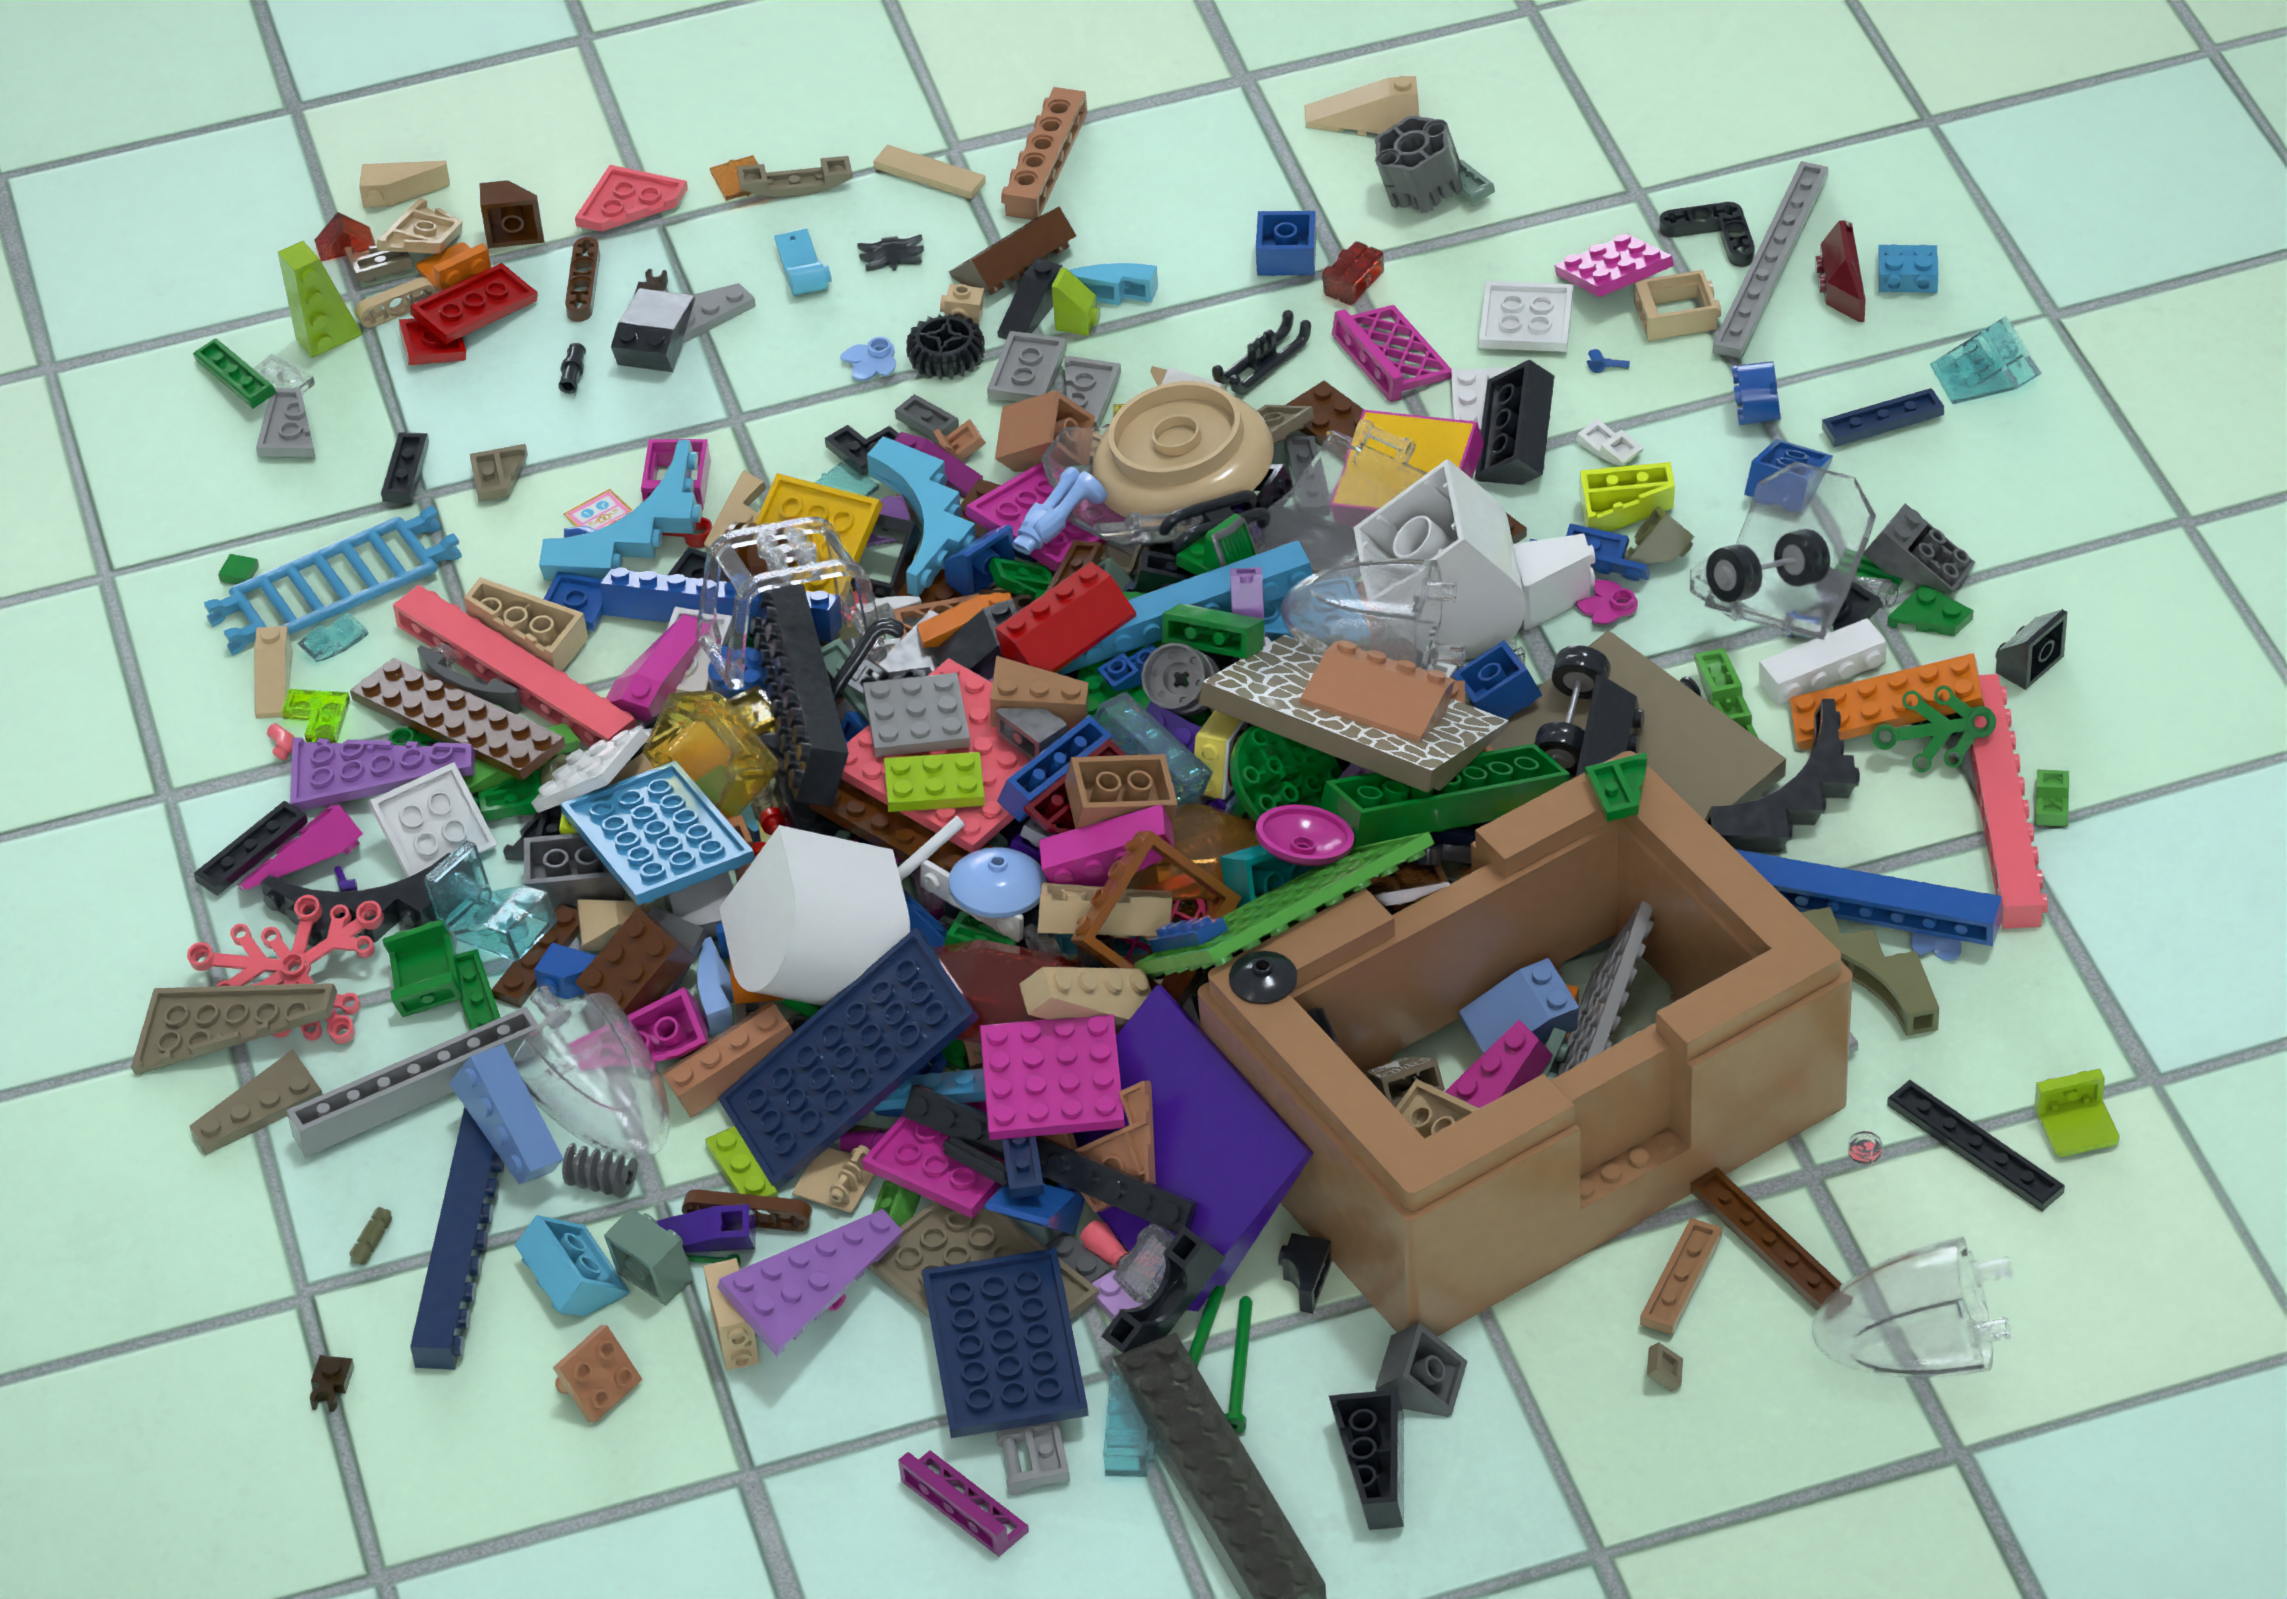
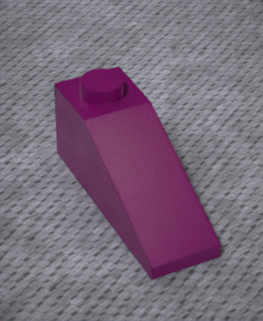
M900 432L894 440L943 460L945 463V475H947L945 486L960 492V497L965 498L977 480L983 479L981 474L926 438Z

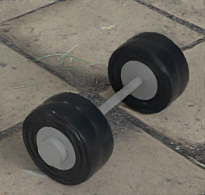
M1802 529L1786 533L1780 537L1775 546L1774 561L1764 564L1760 563L1755 552L1746 545L1734 544L1718 548L1708 558L1706 578L1712 593L1719 600L1733 603L1756 595L1762 584V570L1776 567L1782 580L1794 587H1802L1820 582L1829 571L1830 552L1826 541L1818 532Z
M1572 645L1561 649L1555 658L1551 677L1554 686L1563 694L1572 697L1566 722L1557 721L1542 725L1536 733L1534 742L1536 746L1568 771L1570 776L1577 773L1585 733L1582 728L1572 724L1577 700L1592 699L1596 675H1603L1609 679L1611 672L1610 662L1603 653L1582 645Z

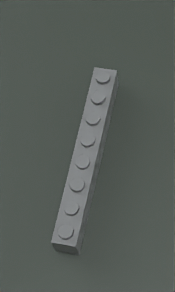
M524 1007L290 1108L286 1111L292 1136L306 1158L455 1093L449 1082L472 1055L504 1044L515 1066L545 1054L540 1026L528 1008Z

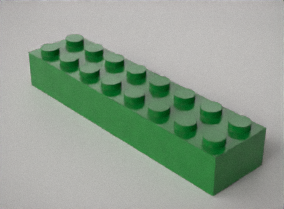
M1532 743L1480 753L1440 791L1432 788L1427 793L1376 772L1325 781L1320 808L1332 812L1346 821L1354 834L1353 846L1359 847L1425 832H1442L1446 829L1461 826L1469 827L1472 824L1487 821L1491 822L1569 781L1570 773Z

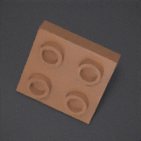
M608 1325L597 1327L553 1367L558 1376L555 1381L556 1389L562 1394H570L586 1420L593 1423L598 1421L643 1380Z

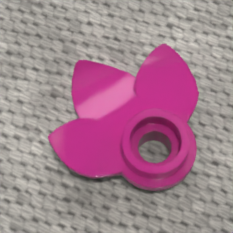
M1595 580V585H1593L1595 595L1576 601V607L1583 614L1592 616V623L1601 625L1613 623L1620 617L1629 616L1638 608V600L1631 590L1621 588L1618 583L1607 580Z

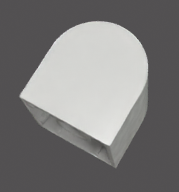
M1446 459L1354 527L1368 609L1422 652L1447 660L1473 659L1479 657L1503 640L1506 642L1510 641L1520 629L1525 618L1526 602L1506 512L1493 496L1449 459Z
M780 825L719 907L732 969L737 982L743 989L749 992L825 1006L910 933L908 908L892 849Z

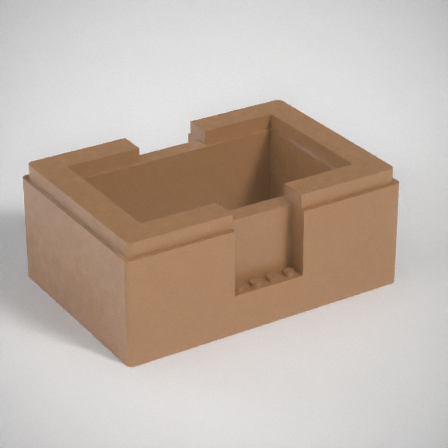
M1625 751L1605 762L1636 755V753ZM1648 765L1639 814L1607 822L1584 772L1476 829V841L1471 843V873L1450 884V886L1438 890L1393 915L1364 888L1290 927L1286 931L1267 939L1258 946L1235 956L1232 960L1212 968L1208 973L1209 982L1203 984L1198 989L1199 1018L1202 1031L1314 1152L1281 1201V1204L1310 1237L1331 1241L1332 1261L1396 1332L1419 1322L1434 1335L1440 1336L1692 1194L1690 1192L1691 1183L1717 1167L1726 1175L1846 1106L1853 973L1841 961L1840 950ZM1641 901L1648 903L1653 909L1650 920L1654 921V924L1647 938L1642 939L1641 943L1646 945L1641 957L1671 986L1673 992L1670 995V1000L1673 1003L1656 1012V1023L1552 1080L1545 1074L1538 1076L1425 1139L1367 1078L1366 1072L1368 1070L1390 1063L1394 1053L1459 1019L1458 1012L1519 969L1549 958L1561 976L1562 971L1560 968L1563 962L1616 933L1619 934ZM1252 952H1277L1290 959L1296 967L1297 984L1286 998L1271 1004L1250 1003L1242 1000L1232 991L1229 984L1231 967L1239 958ZM1316 1007L1324 1009L1340 1048L1308 1015V1011Z

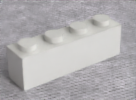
M1866 618L1759 661V684L1777 706L1790 702L1791 697L1822 690L1827 686L1885 664L1887 641L1869 619Z

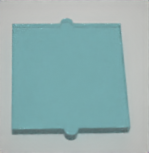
M842 462L828 473L821 474V478L815 482L867 497L879 489L877 482L865 475L861 476L853 468Z

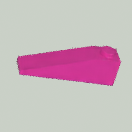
M683 987L569 1044L578 1071L581 1074L680 1058L708 1044V1026L698 1001Z

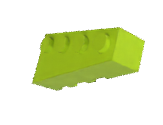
M304 241L278 251L295 337L312 358L363 335L321 260Z

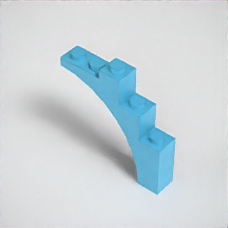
M883 436L867 454L868 473L870 477L889 486L900 496L904 495L905 501L915 511L922 525V543L916 558L906 571L907 593L919 597L925 588H929L932 585L935 576L940 570L945 569L944 561L977 539L975 537V523L960 518L962 513L960 492L945 486L947 475H945V463L943 460Z
M678 440L673 460L663 480L652 494L631 513L613 524L590 533L567 538L543 539L539 567L544 580H554L557 572L604 579L611 569L622 568V557L655 558L656 547H661L662 532L694 534L696 522H701L702 507L700 504H697L693 493L694 480L691 478L692 470L697 469L698 454L693 452L690 440Z

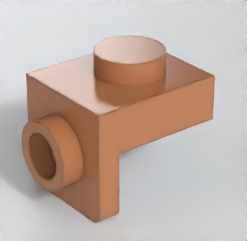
M970 419L947 436L939 429L934 431L939 441L936 445L961 462L986 444L976 425Z

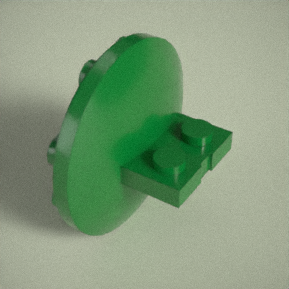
M1252 725L1238 738L1231 753L1230 775L1233 788L1239 799L1232 807L1238 817L1248 813L1255 822L1258 821L1263 813L1279 806L1307 805L1320 808L1325 781L1338 779L1343 770L1340 768L1335 756Z

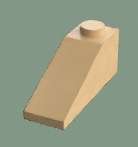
M446 161L362 164L359 188L363 208L391 207L450 186V179Z
M287 626L256 628L254 648L256 718L287 717L293 655Z

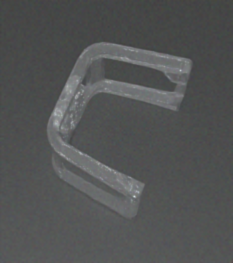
M803 517L734 530L721 535L712 543L707 551L695 636L729 689L744 688L745 646L750 603L762 591L833 577L835 595H840L841 619L847 628L855 627L861 639L868 627L879 619L869 575L849 555L841 543L839 533L828 520L821 517ZM819 533L825 537L829 561H817L816 545L812 542H807L806 534ZM787 538V543L780 546L777 545L778 539ZM757 544L758 556L765 559L769 572L752 577L734 548ZM797 560L799 566L788 568L787 563ZM721 568L737 591L726 661L721 655L722 637L716 619ZM849 576L855 578L862 615H860L856 608ZM883 635L878 638L867 655L874 662L882 661L887 657Z

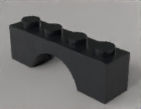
M1185 1226L1182 1227L1163 1253L1166 1269L1157 1291L1142 1305L1131 1309H1121L1101 1335L1102 1338L1142 1368L1226 1258Z

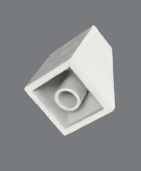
M1584 534L1513 544L1526 602V613L1522 623L1524 631L1530 630L1575 607L1576 601L1590 597V586L1595 585L1594 571L1592 567L1590 568V564L1595 563V553L1593 546L1587 545Z

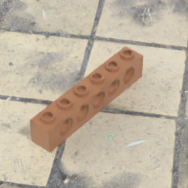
M1053 87L1049 98L1046 97L1044 99L1043 111L1041 115L1036 116L1034 130L1027 136L1024 151L1021 150L1019 153L1017 167L1011 170L1009 184L1002 189L1001 203L1005 204L1006 216L1031 220L1041 216L1087 116L1086 91Z

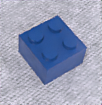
M1258 211L1256 233L1257 276L1315 275L1316 211Z
M1505 640L1452 673L1456 681H1465V697L1472 707L1504 719L1531 705L1542 696L1528 669Z

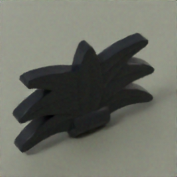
M922 234L905 239L891 236L881 238V241L875 243H857V248L866 252L859 254V258L862 261L869 262L865 265L866 271L879 269L887 265L893 271H896L899 263L921 264L922 257L917 255L924 251V245H916L923 240Z

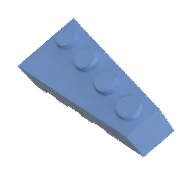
M502 1044L470 1056L449 1084L500 1156L509 1172L519 1185L552 1173L564 1158L505 1045Z

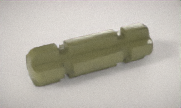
M382 1207L375 1209L370 1217L372 1219L367 1222L358 1237V1243H355L349 1252L353 1263L360 1265L367 1263L371 1256L370 1253L374 1251L385 1233L384 1229H387L392 1221L389 1209Z

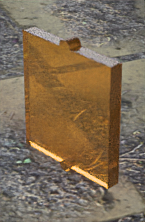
M754 155L738 160H729L727 163L710 168V173L726 201L742 196L748 197L752 194L740 189L736 167L759 165Z

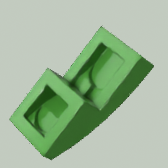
M2037 769L2035 825L2068 827L2069 771Z

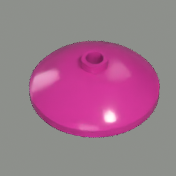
M1307 805L1275 807L1263 813L1256 825V837L1266 851L1282 861L1298 866H1324L1332 864L1348 855L1353 847L1354 834L1348 823L1336 814L1318 807Z

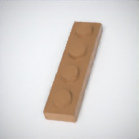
M1690 1218L1640 1315V1325L1673 1335L1722 1238V1227Z

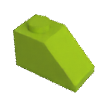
M1060 268L1052 284L1055 330L1089 336L1093 326L1097 325L1100 320L1101 311L1100 308H1097L1096 295L1067 268Z

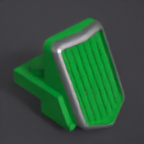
M1238 514L1232 515L1208 531L1204 537L1176 555V565L1198 576L1257 555L1245 519Z

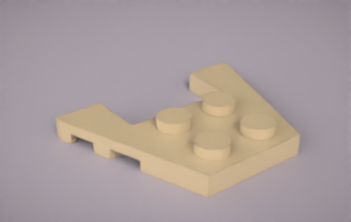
M746 470L739 476L704 542L706 550L713 555L720 556L723 535L730 524L733 522L755 523L759 515L749 506L762 494L766 486L762 480Z

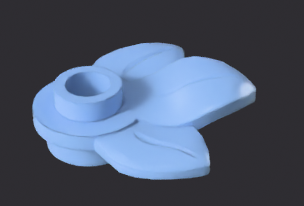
M875 337L868 342V345H854L840 356L842 361L854 364L852 377L857 381L869 380L877 373L882 376H888L896 367V361L893 358L895 354L894 346L885 337Z

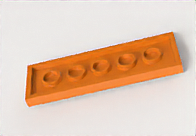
M1974 653L1791 697V711L1799 751L1812 747L1814 713L1822 699H1835L1836 711H1839L1841 715V724L1838 732L1839 739L1842 740L1871 734L1881 724H1890L1896 728L1927 720L1915 710H1909L1904 707L1902 698L1910 690L1919 692L1923 701L1944 716L1957 712L1947 704L1940 705L1935 701L1934 692L1942 685L1949 686L1956 697L1972 708L1985 706ZM1942 689L1938 692V698L1941 701H1947L1950 698V694L1947 690ZM1910 694L1906 697V702L1910 706H1915L1918 703V698L1916 695Z

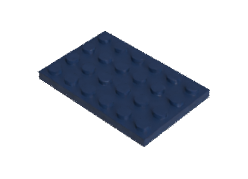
M1056 1248L922 1270L951 1438L1089 1416Z

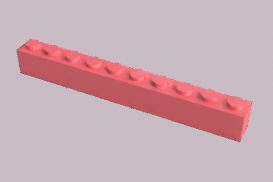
M417 585L393 604L395 619L399 628L485 682L489 683L495 678L517 688L522 705L554 725L565 723L580 741L589 747L603 739L609 742L624 730L629 731L636 727V720L631 713L622 711L607 698H601L590 691L586 685L577 683L569 678L565 672L551 667L541 657H535L520 644H514L499 631H493L482 624L478 618L469 616L461 611L457 605L443 600L436 592Z
M1998 674L1979 675L1985 707L1991 709L1995 714L1996 727L1989 736L1974 740L1969 747V755L1995 893L2002 896L2001 925L2002 929L2041 927L2042 913L2048 912V901L2046 893L2041 894L2040 889H2043L2042 870H2036V866L2039 863L2037 846L2031 845V842H2034V829L2032 823H2027V819H2029L2028 800L2022 799V796L2025 795V783L2023 777H2018V773H2020L2019 754L2013 753V750H2016V737L2014 731H2009L2012 724L2011 711L2004 707V705H2007L2006 686H2000ZM1977 716L1974 723L1977 727L1981 728L1986 725L1987 721L1985 717Z

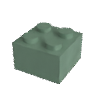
M630 1208L604 1235L617 1273L665 1306L693 1279L689 1267L690 1261L685 1255L682 1246V1238L671 1229L666 1231L660 1227L656 1220L647 1213L642 1215L633 1208Z

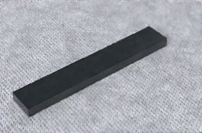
M1908 1080L1888 1097L1887 1106L2043 1212L2064 1193V1184L1913 1081Z

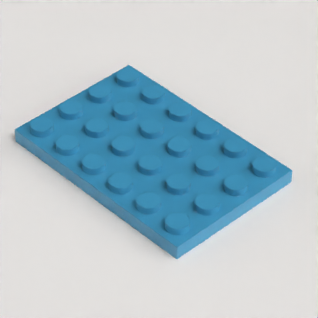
M676 760L561 803L562 814L565 815L569 823L638 906L653 902L655 899L667 894L682 891L684 888L701 881L710 880L714 876L727 871L739 869L755 859L753 849Z

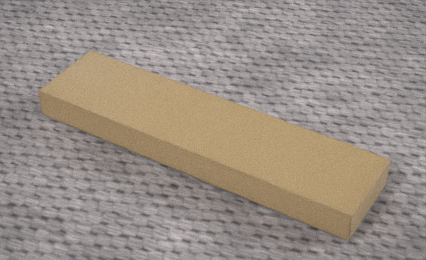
M886 145L873 161L874 169L971 200L986 183L985 175L891 145Z

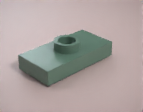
M1460 160L1462 168H1460L1459 176L1463 188L1458 195L1471 205H1474L1495 192L1494 184L1465 161ZM1450 183L1449 186L1454 191L1452 183Z

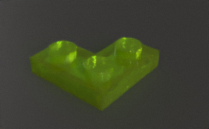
M288 689L282 708L283 719L309 721L304 734L306 742H317L318 738L329 739L330 743H337L350 704L349 692Z

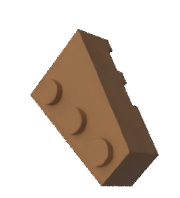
M996 656L990 697L991 727H996L995 711L999 708L1047 709L1056 717H1060L1067 724V731H1070L1088 716V682Z

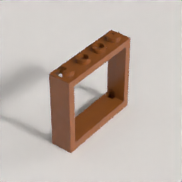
M1138 831L1131 841H1127L1125 845L1126 852L1121 860H1117L1111 866L1108 872L1109 879L1104 887L1099 888L1091 899L1092 906L1088 913L1081 916L1076 922L1078 926L1070 941L1108 968L1136 969L1134 965L1095 937L1150 849L1157 852L1215 895L1203 917L1209 915L1210 919H1217L1230 913L1236 908L1242 897L1152 831ZM1188 969L1181 973L1176 971L1166 975L1161 984L1147 976L1151 991L1156 985L1162 986L1177 1002L1197 969L1193 971Z

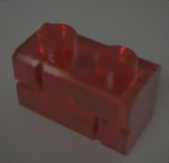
M1355 241L1347 250L1343 249L1337 261L1332 266L1328 265L1322 273L1321 279L1325 296L1335 300L1339 299L1340 302L1350 306L1354 304L1384 272V254L1381 250L1373 247L1368 248L1366 244Z

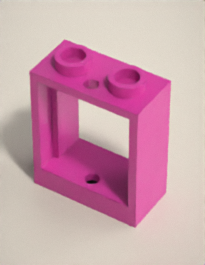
M649 439L641 484L643 502L662 481L656 480L658 467L670 466L678 440H690L693 452L698 454L699 466L697 480H694L693 493L697 504H700L702 510H704L711 463L708 439Z

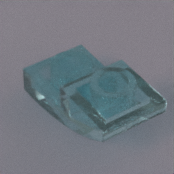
M346 612L327 629L321 624L318 625L297 644L313 660L320 662L346 651L369 633L365 626L349 612Z

